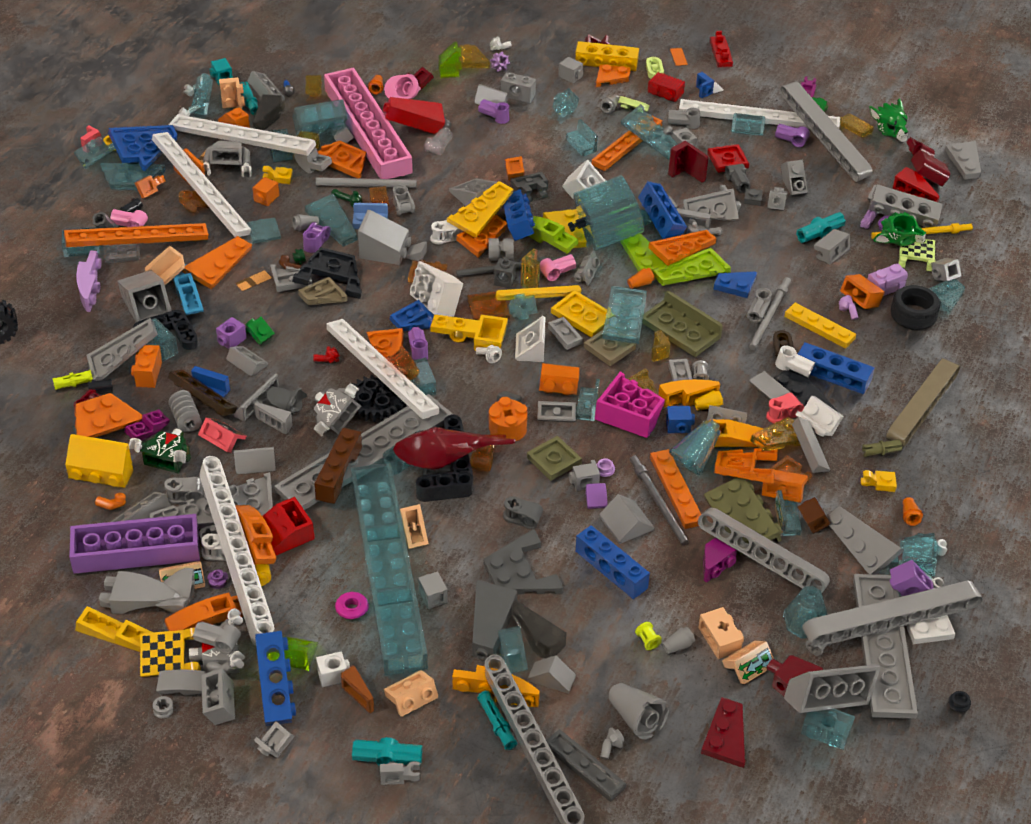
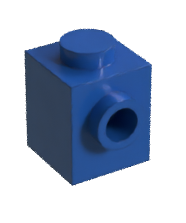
M667 406V433H691V425H695V415L691 414L690 406Z

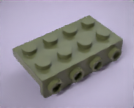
M670 291L665 293L663 301L640 316L642 324L694 357H697L721 339L723 326L719 321Z
M737 477L704 493L705 500L710 508L720 510L769 540L782 541L780 536L783 533L781 527L777 522L774 523L772 521L773 516L770 510L763 507L764 502L759 494L755 495V489L750 480L746 481L744 478ZM724 526L725 531L731 533V530ZM742 537V540H743L745 543L749 544L748 539L745 538V537Z

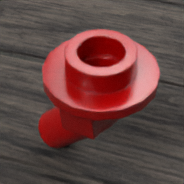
M328 346L325 352L326 355L313 354V362H339L338 357L340 354L335 347L331 348Z

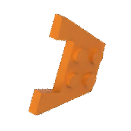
M771 447V451H762V448H754V452L743 453V449L718 451L715 473L774 484L775 469L755 468L756 460L777 461L778 447Z

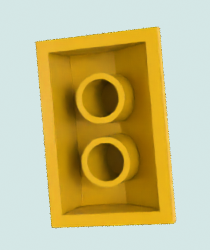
M75 434L70 435L65 464L68 478L114 487H126L134 471L128 443Z

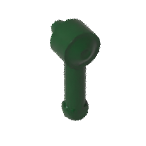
M337 189L331 191L332 197L349 201L351 207H353L354 203H363L362 195L358 194V191H353L352 195L340 192Z

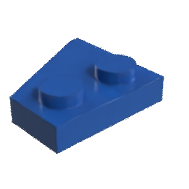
M757 272L719 273L713 290L748 298L756 280Z
M417 300L391 314L390 321L398 329L403 328V331H410L414 327L430 329L434 315Z

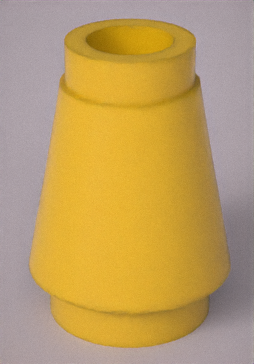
M712 390L695 399V408L698 411L709 409V405L717 407L723 405L720 391Z

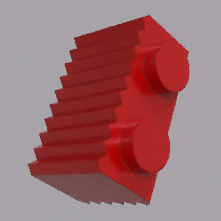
M657 72L648 81V93L676 102L684 94L685 81L676 79V77L673 78V76Z

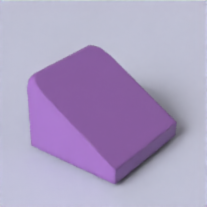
M586 484L587 508H605L608 505L606 484Z

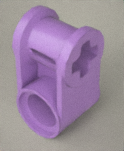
M312 222L303 233L304 250L308 253L316 252L328 240L330 227H323L317 225L316 222Z

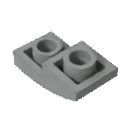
M199 670L159 671L156 692L160 695L177 692L184 696L202 693L201 675L206 672Z

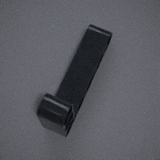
M455 414L446 416L444 419V429L464 432L461 418ZM469 453L450 464L452 472L418 477L416 479L417 499L422 502L464 498L472 495L473 472Z

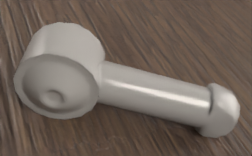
M692 222V224L688 225L686 234L708 230L712 235L720 236L722 229L721 227L700 228L696 222Z

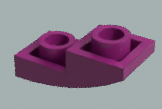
M160 410L143 414L142 421L125 426V433L130 438L142 441L159 432L170 423V420Z

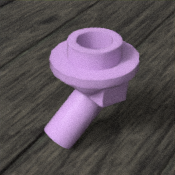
M846 295L842 297L839 301V309L842 312L849 310L851 320L857 319L858 314L852 296Z

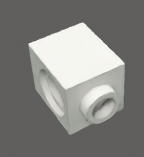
M342 651L316 657L317 671L322 688L341 683V673L350 668L348 659L344 660Z

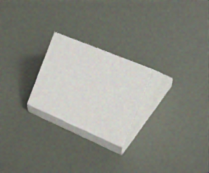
M544 316L516 334L515 359L517 361L544 362Z

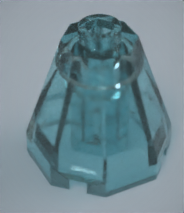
M805 586L784 610L783 618L786 621V629L801 639L807 638L802 629L806 621L828 615L821 590L814 586Z

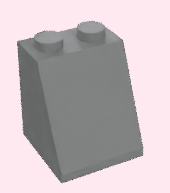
M367 210L358 230L359 259L400 265L402 259L406 257L407 247L411 245L409 230L371 210Z
M152 270L117 281L121 296L136 322L171 311L163 279Z

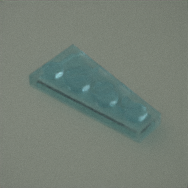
M334 194L305 206V212L310 216H318L320 226H329L331 229L330 235L343 247L358 240L357 233Z

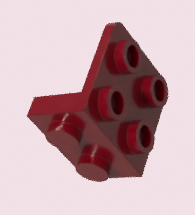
M683 141L671 148L668 175L673 178L685 171L703 183L706 181L709 157L687 141Z

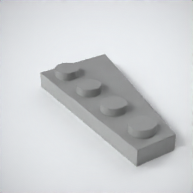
M151 318L86 355L94 381L103 380L158 335Z

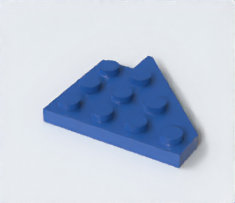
M173 125L109 128L108 131L121 162H139L142 171H145L163 154L153 142V134L168 132L175 141L178 136Z

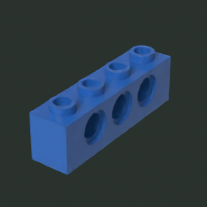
M647 181L638 198L648 213L649 218L654 223L655 228L660 233L661 238L666 239L682 235L687 226L661 184Z
M521 189L514 191L504 203L507 225L514 241L534 234L533 227L535 223L532 219L530 202L527 195H523Z
M806 342L798 352V355L815 362L810 373L812 376L861 394L865 393L872 381L875 367Z
M592 525L576 535L575 552L628 596L635 599L648 589L650 573Z
M282 631L255 634L265 726H272L276 721L280 724L293 723L292 716H296L295 702L290 703L289 694H294L292 680H287V672H291L290 659H285L284 650H288L287 637H282ZM270 652H277L280 655L276 661H270L267 656ZM278 673L282 676V680L278 683H273L270 681V676ZM276 695H281L285 698L281 705H275L272 702Z

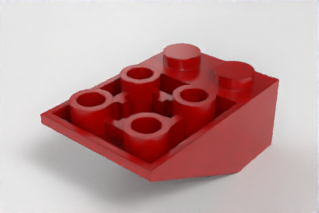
M296 497L276 504L263 515L273 536L271 545L275 556L315 539L313 522Z

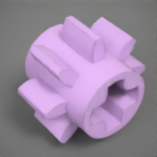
M503 52L493 54L494 58L490 59V62H492L491 68L497 69V72L501 71V69L503 71L506 70V65L510 64L508 61L509 56L504 55Z

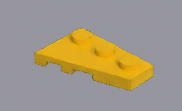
M577 209L543 212V218L563 225L565 232L578 239V245L574 248L586 247L587 241L583 228L578 229L576 227L575 231L571 232L568 227V223L572 222L574 224L576 223L575 220L579 219Z

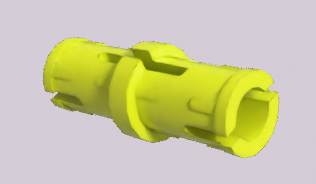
M91 370L75 374L72 372L63 377L52 378L55 390L70 386L74 388L76 385L92 382L93 380Z

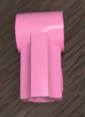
M113 209L110 219L120 226L139 227L145 225L148 221V216L141 210L131 213Z
M570 254L553 261L550 258H545L539 263L538 268L549 281H554L561 273L575 269L576 262Z

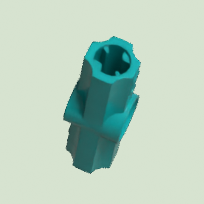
M841 212L823 219L818 216L809 225L798 229L796 235L801 243L808 242L817 237L823 238L833 229L844 226L846 220Z
M390 737L381 738L379 741L355 739L352 747V760L376 762L379 766L380 764L391 762L408 765L410 762L417 761L421 764L423 746L402 744Z

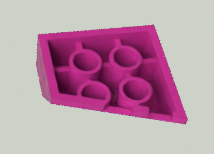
M619 372L597 400L595 420L648 438L656 426L665 399L649 389H642L638 386V382L633 379L631 381L626 379L625 374Z

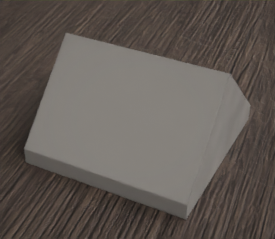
M619 494L599 514L600 519L619 544L651 532L655 528L634 500Z

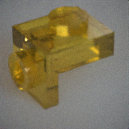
M306 75V94H309V96H319V94H322L321 75Z
M662 330L655 331L654 346H652L651 352L653 362L669 358L671 345L669 338L664 335Z

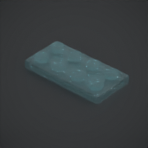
M611 287L602 339L639 344L647 291Z

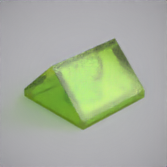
M287 637L288 650H284L285 659H290V667L309 670L318 647V642ZM270 652L267 658L270 661H276L280 655L277 652Z

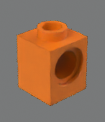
M522 156L505 159L508 181H511L512 178L525 176Z

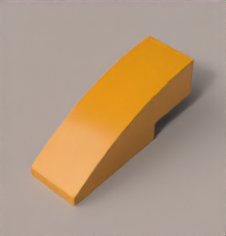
M697 379L673 381L660 384L658 395L665 399L663 405L665 408L682 403L684 406L695 405V399L712 390H720L719 381Z

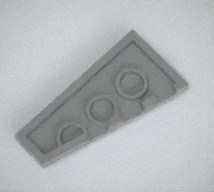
M838 506L827 516L830 522L829 526L868 574H878L904 552L902 548L841 506Z

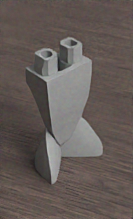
M183 568L168 577L163 583L143 574L118 571L116 577L106 576L104 588L112 592H102L100 594V606L111 608L112 614H124L131 610L157 606L174 614L192 604L195 590L194 569Z

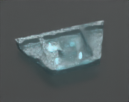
M100 163L101 170L104 172L110 188L117 190H138L135 182L150 175L154 178L160 172H165V164H152L145 171H142L139 163Z

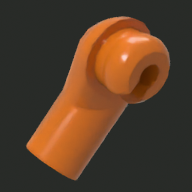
M116 493L115 499L111 500L98 496L95 500V505L107 510H113L125 505L126 495L124 493Z

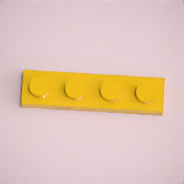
M794 303L785 311L784 317L845 349L856 338V333L797 303Z

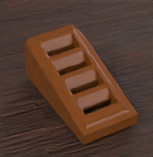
M353 665L341 673L342 688L364 709L372 713L374 711L373 696Z

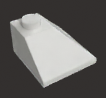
M586 160L568 176L562 187L573 199L595 205L599 202L609 184L590 161Z

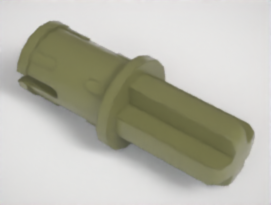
M880 440L879 443L862 445V452H865L863 453L864 457L878 454L884 456L885 453L902 450V442L900 440L886 442Z

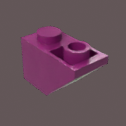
M716 537L705 544L703 577L706 583L712 578H717L723 570L731 568L736 562L737 550Z

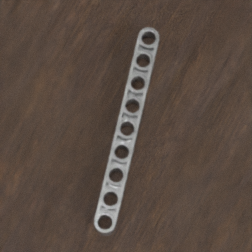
M797 81L781 86L780 92L783 99L855 182L872 176L871 165Z
M963 581L813 618L806 621L802 629L813 647H821L973 609L982 603L983 598L972 581Z
M490 655L485 660V677L561 824H571L568 821L571 818L579 820L576 824H584V812L504 659L499 655ZM492 667H498V668H499L498 670H495V671H494V670H491ZM501 685L509 686L506 689L500 688ZM512 703L518 704L517 707H510L509 705ZM526 722L528 725L520 726L519 723ZM537 741L538 744L530 745L528 742ZM543 759L548 761V763L540 764L538 761ZM556 779L558 783L551 784L548 780ZM564 798L569 802L562 804L558 800Z

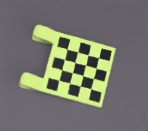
M926 239L924 244L915 242L909 246H900L898 264L905 268L907 259L927 262L926 271L932 272L931 263L935 262V240Z

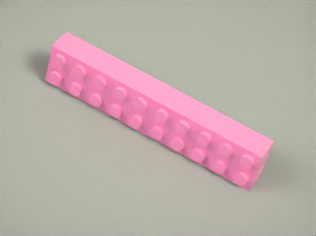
M350 68L324 74L326 93L361 149L366 152V157L379 178L392 179L413 173L412 156L390 122L385 119L384 113L356 70Z

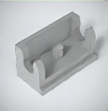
M833 229L814 244V249L823 254V256L817 254L816 258L831 265L850 249V234Z

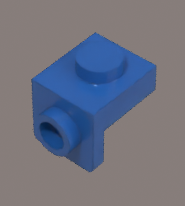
M703 72L697 74L696 87L700 89V98L713 94L714 80Z

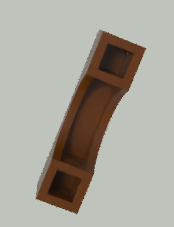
M342 428L314 483L316 500L332 504L336 503L342 490L346 468L350 461L356 462L362 450L360 431Z

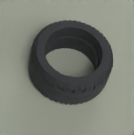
M919 285L905 286L897 290L893 296L890 309L891 315L899 325L912 330L926 329L937 321L940 300L932 290ZM906 305L920 306L925 310H915Z

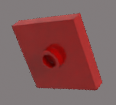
M739 144L708 148L707 154L718 173L725 172V167L729 165L744 164L745 169L749 168L750 164Z

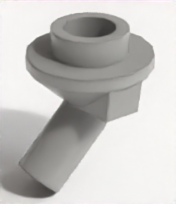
M609 728L607 738L603 742L600 758L608 760L612 746L623 747L624 737L618 729Z

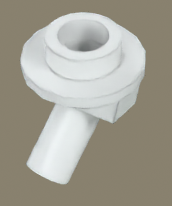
M498 36L493 38L489 45L492 51L512 47L511 41L501 43Z
M490 345L487 348L477 347L476 354L486 355V360L489 363H496L502 356V350L498 346Z

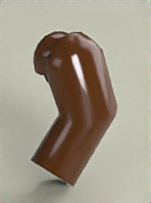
M282 255L280 257L279 265L282 268L286 269V266L296 269L301 268V265L290 263L289 256Z

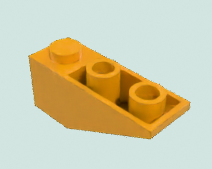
M729 419L709 420L706 428L707 447H765L763 428Z

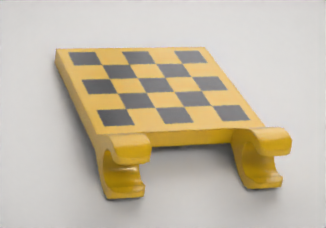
M195 628L141 633L140 676H159V671L165 670L201 671V666L198 662L185 663V640H194Z

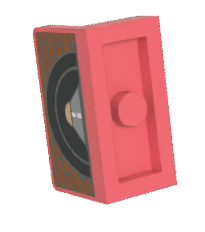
M205 418L198 433L202 438L230 453L237 439L245 440L247 437L226 423L212 418Z

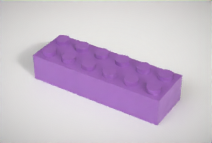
M188 514L70 526L69 558L73 574L200 561L197 515Z

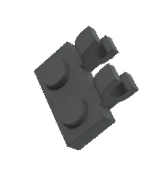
M542 172L511 179V185L514 190L521 189L523 195H527L529 202L532 201L530 195L532 189H538L541 199L548 197L545 190L548 189V180Z

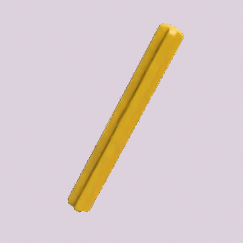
M579 285L497 290L495 296L498 301L566 297L574 290L581 294V287Z

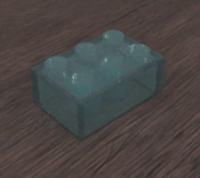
M343 99L295 107L292 115L296 135L301 134V136H307L311 134L310 132L316 131L317 133H323L327 129L339 130L347 121Z

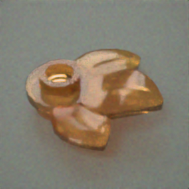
M182 190L178 194L180 203L188 211L194 213L197 207L210 208L195 190Z

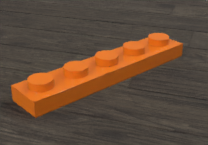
M669 449L650 453V460L684 529L699 526L698 518L701 512Z

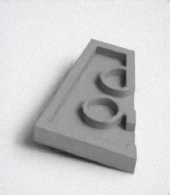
M976 141L954 143L945 146V152L965 180L980 177L981 168Z

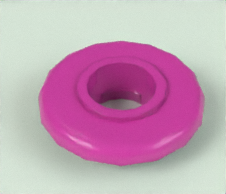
M358 592L342 594L335 604L336 612L346 619H356L363 616L369 607L367 598ZM351 604L357 605V607L352 609L347 608Z

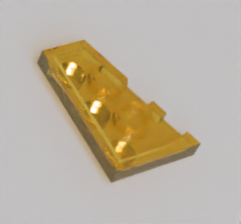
M789 417L752 434L750 439L751 442L764 451L782 449L785 445L789 444L801 446L792 426L795 420Z

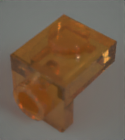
M386 186L369 188L371 203H387L389 207Z

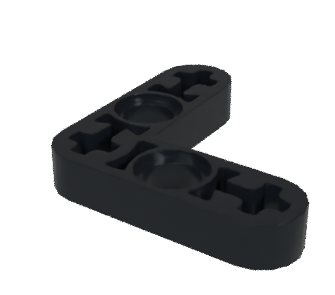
M172 310L150 317L154 324L164 323L159 326L155 325L158 334L173 329L184 349L192 350L198 346L197 334L183 311ZM149 318L136 322L133 325V328L141 324L142 322L148 320ZM181 328H187L186 331H179Z

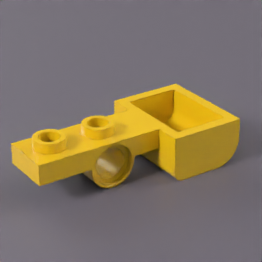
M434 314L430 330L435 333L449 334L454 342H463L466 337L474 338L475 351L477 347L487 348L490 345L501 348L508 325V318L481 315L478 321Z

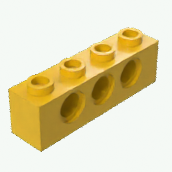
M578 41L575 60L583 63V66L600 67V65L608 64L610 66H625L631 68L630 71H636L639 48Z

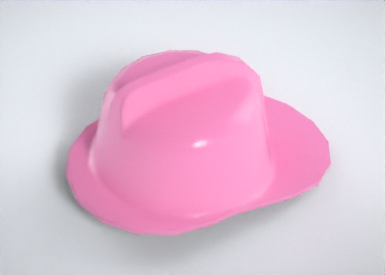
M411 74L393 76L387 80L384 87L387 98L412 99L421 90L416 77Z

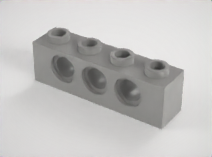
M877 184L868 210L892 216L895 212L898 214L906 212L916 219L918 225L927 228L936 227L943 204Z

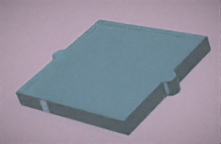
M275 218L247 222V225L251 228L250 236L252 243L281 239Z

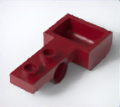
M910 137L906 142L909 146V151L913 154L911 161L917 173L943 186L950 177L947 165L934 157V149Z

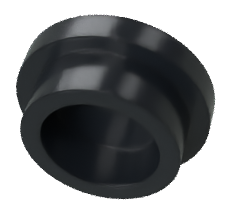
M956 691L949 697L948 703L953 710L966 712L970 709L971 700L966 692Z

